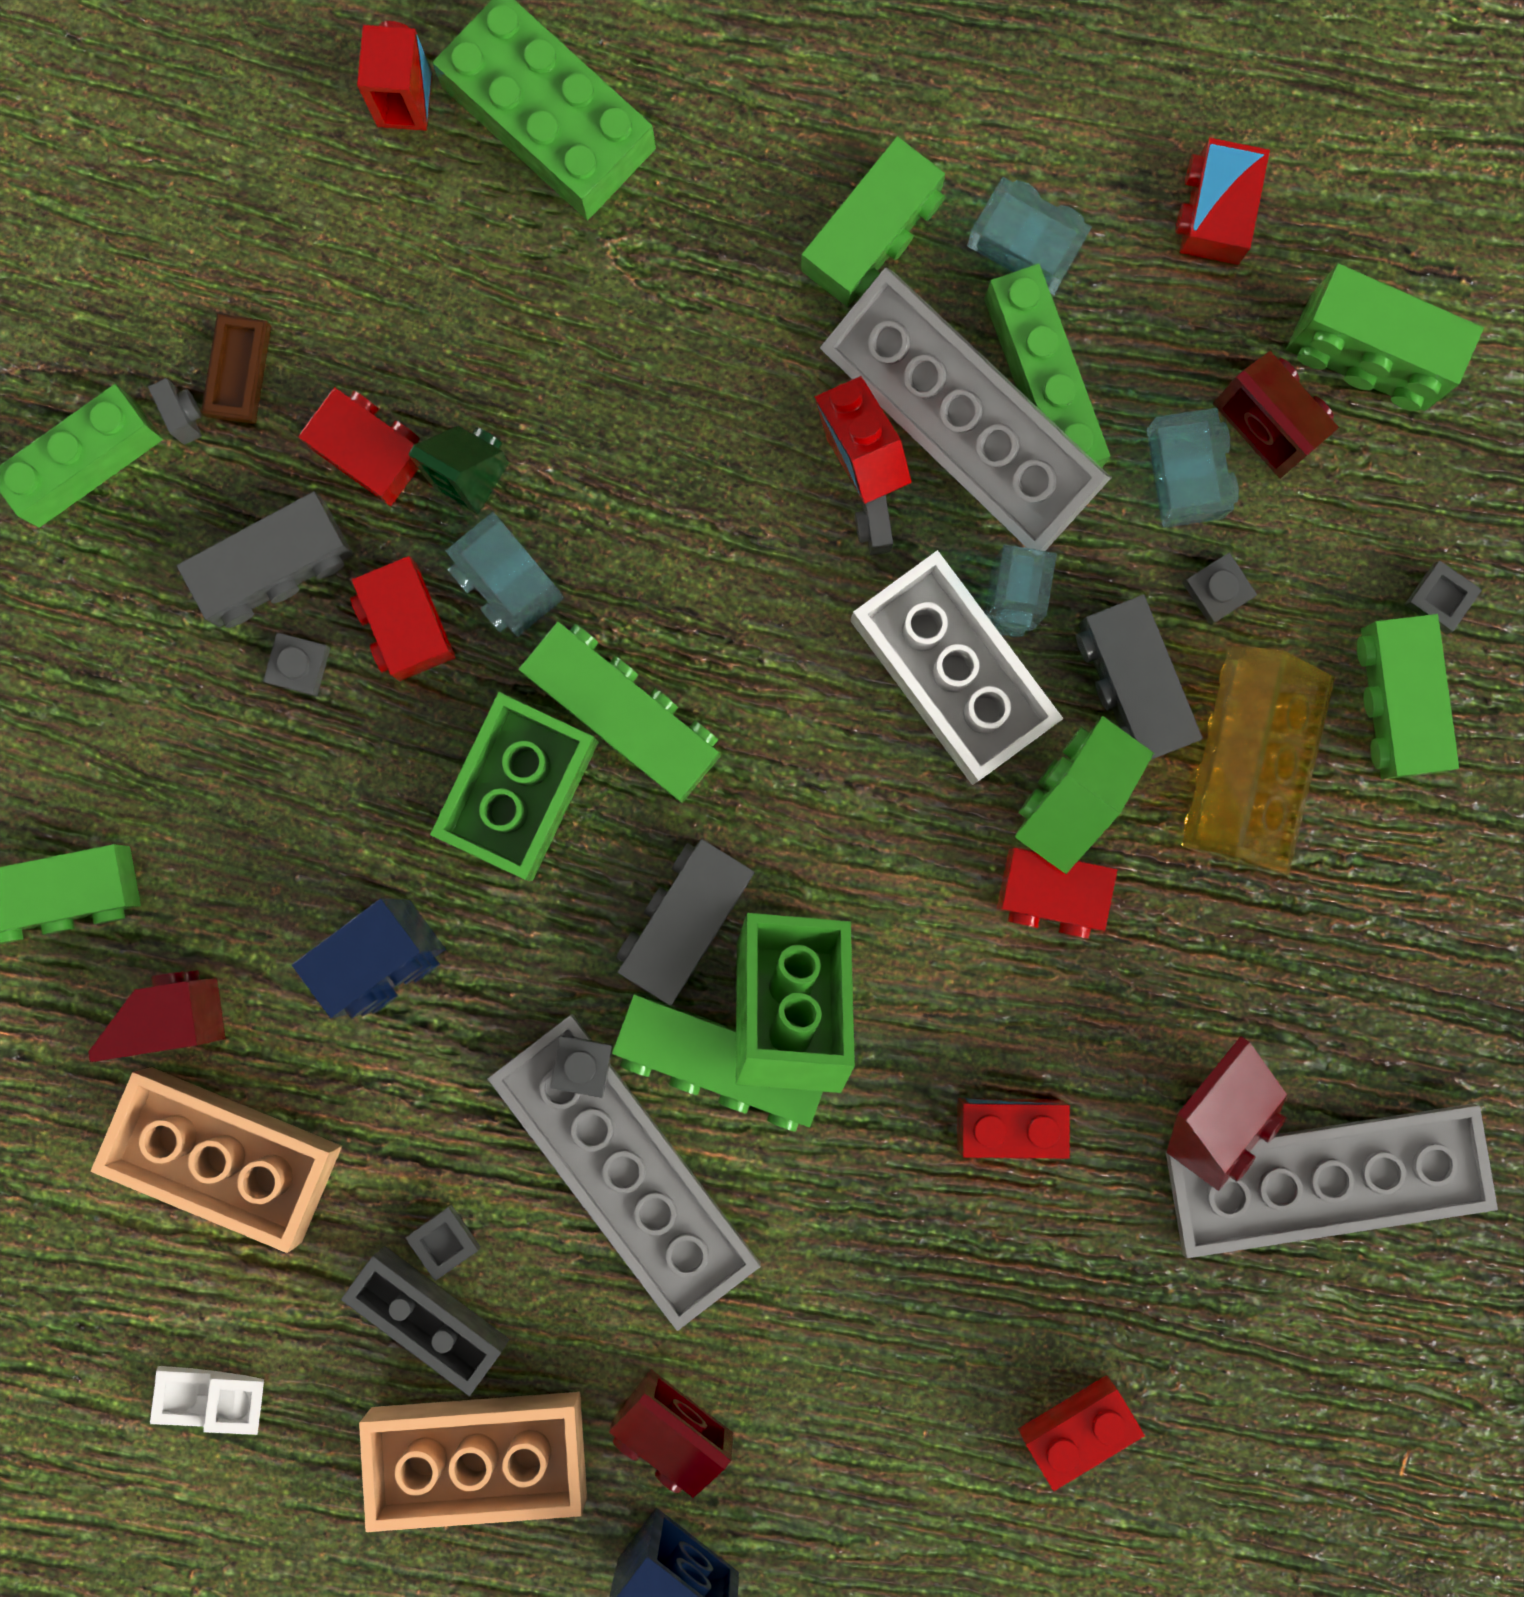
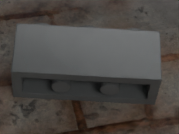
M313 491L176 566L205 620L218 627L225 625L226 628H231L249 620L254 615L252 609L269 600L271 603H278L292 597L299 591L298 584L311 577L316 576L317 579H322L335 574L344 567L343 560L354 554L326 502Z
M1144 594L1087 616L1078 624L1081 632L1076 634L1077 644L1084 660L1087 663L1093 661L1100 680L1095 682V687L1105 710H1113L1120 729L1154 752L1151 760L1203 739Z
M703 839L699 841L696 848L689 843L683 848L671 868L679 874L669 891L659 887L644 911V914L649 916L651 920L641 935L634 931L630 933L616 958L624 962L617 973L670 1006L674 1004L755 874L753 870Z
M386 1246L382 1247L371 1257L340 1299L468 1396L472 1394L510 1340Z

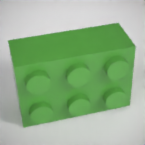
M1338 263L1309 296L1286 350L1298 355V361L1310 368L1318 370L1328 368L1344 375L1345 382L1361 390L1375 389L1391 396L1392 403L1400 408L1409 411H1426L1460 384L1484 327Z
M498 692L430 835L524 880L533 881L599 742L592 735Z
M747 913L737 940L736 1085L841 1093L855 1067L851 921Z

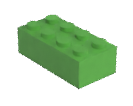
M491 0L432 62L441 87L587 221L656 149L653 125L515 0Z

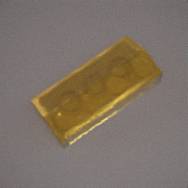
M1229 646L1226 661L1220 671V687L1214 712L1208 721V737L1202 762L1196 772V788L1191 809L1184 822L1185 834L1182 847L1209 857L1289 876L1335 677L1284 650Z

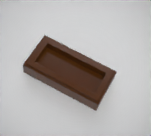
M217 314L201 410L205 417L256 424L272 327L268 321Z

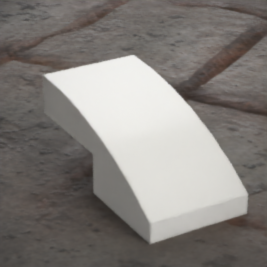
M157 1366L150 1424L204 1427L203 1432L257 1435L264 1379L212 1370Z

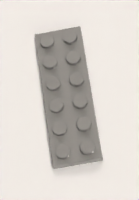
M886 267L820 347L851 379L862 376L880 407L1035 556H1041L1112 478L895 272Z
M571 1014L487 1079L676 1331H678L760 1268L761 1263L611 1064L609 1065L603 1098L550 1088L560 1036L565 1035L592 1040L575 1016Z
M1476 1104L1276 1134L1269 1143L1260 1138L1250 1151L1256 1158L1245 1175L1238 1182L1230 1177L1219 1191L1166 1153L1182 1254L1186 1258L1498 1210L1480 1105Z

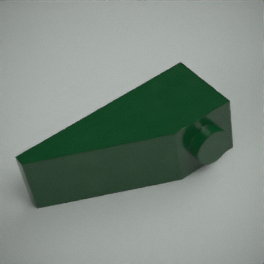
M460 426L453 427L413 445L408 454L436 491L476 514L480 513L509 464L505 454L500 450L502 442L478 427L475 428L473 433Z

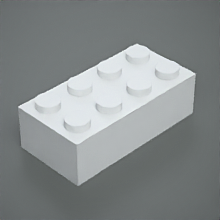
M938 550L853 611L851 623L972 785L1063 720V717Z

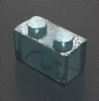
M1002 177L972 228L967 246L1012 272L1039 263L1049 291L1055 295L1082 249L1092 226L1086 224L1083 216L1076 210L1064 205L1056 207L1040 198L1039 192L1030 184L1019 180L1012 182Z
M1218 408L1156 417L1146 430L1162 527L1168 528L1224 519L1234 510V503L1238 502L1239 488L1235 473H1228L1225 453L1230 451V434L1227 424L1225 422L1220 423Z
M494 512L490 513L445 550L455 562L447 570L466 593H469L476 587L488 602L480 608L481 611L499 632L508 626L517 637L520 636L564 599L559 589Z
M1003 545L992 562L984 613L1000 634L1022 637L1025 630L1033 631L1047 616L1057 553Z

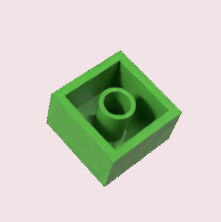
M1104 716L1098 720L1089 732L1082 727L1079 728L1062 752L1068 758L1063 756L1059 761L1054 759L1037 782L1043 788V791L1036 788L1018 812L1026 819L1016 833L1015 838L1065 874L1068 873L1120 815L1154 752Z

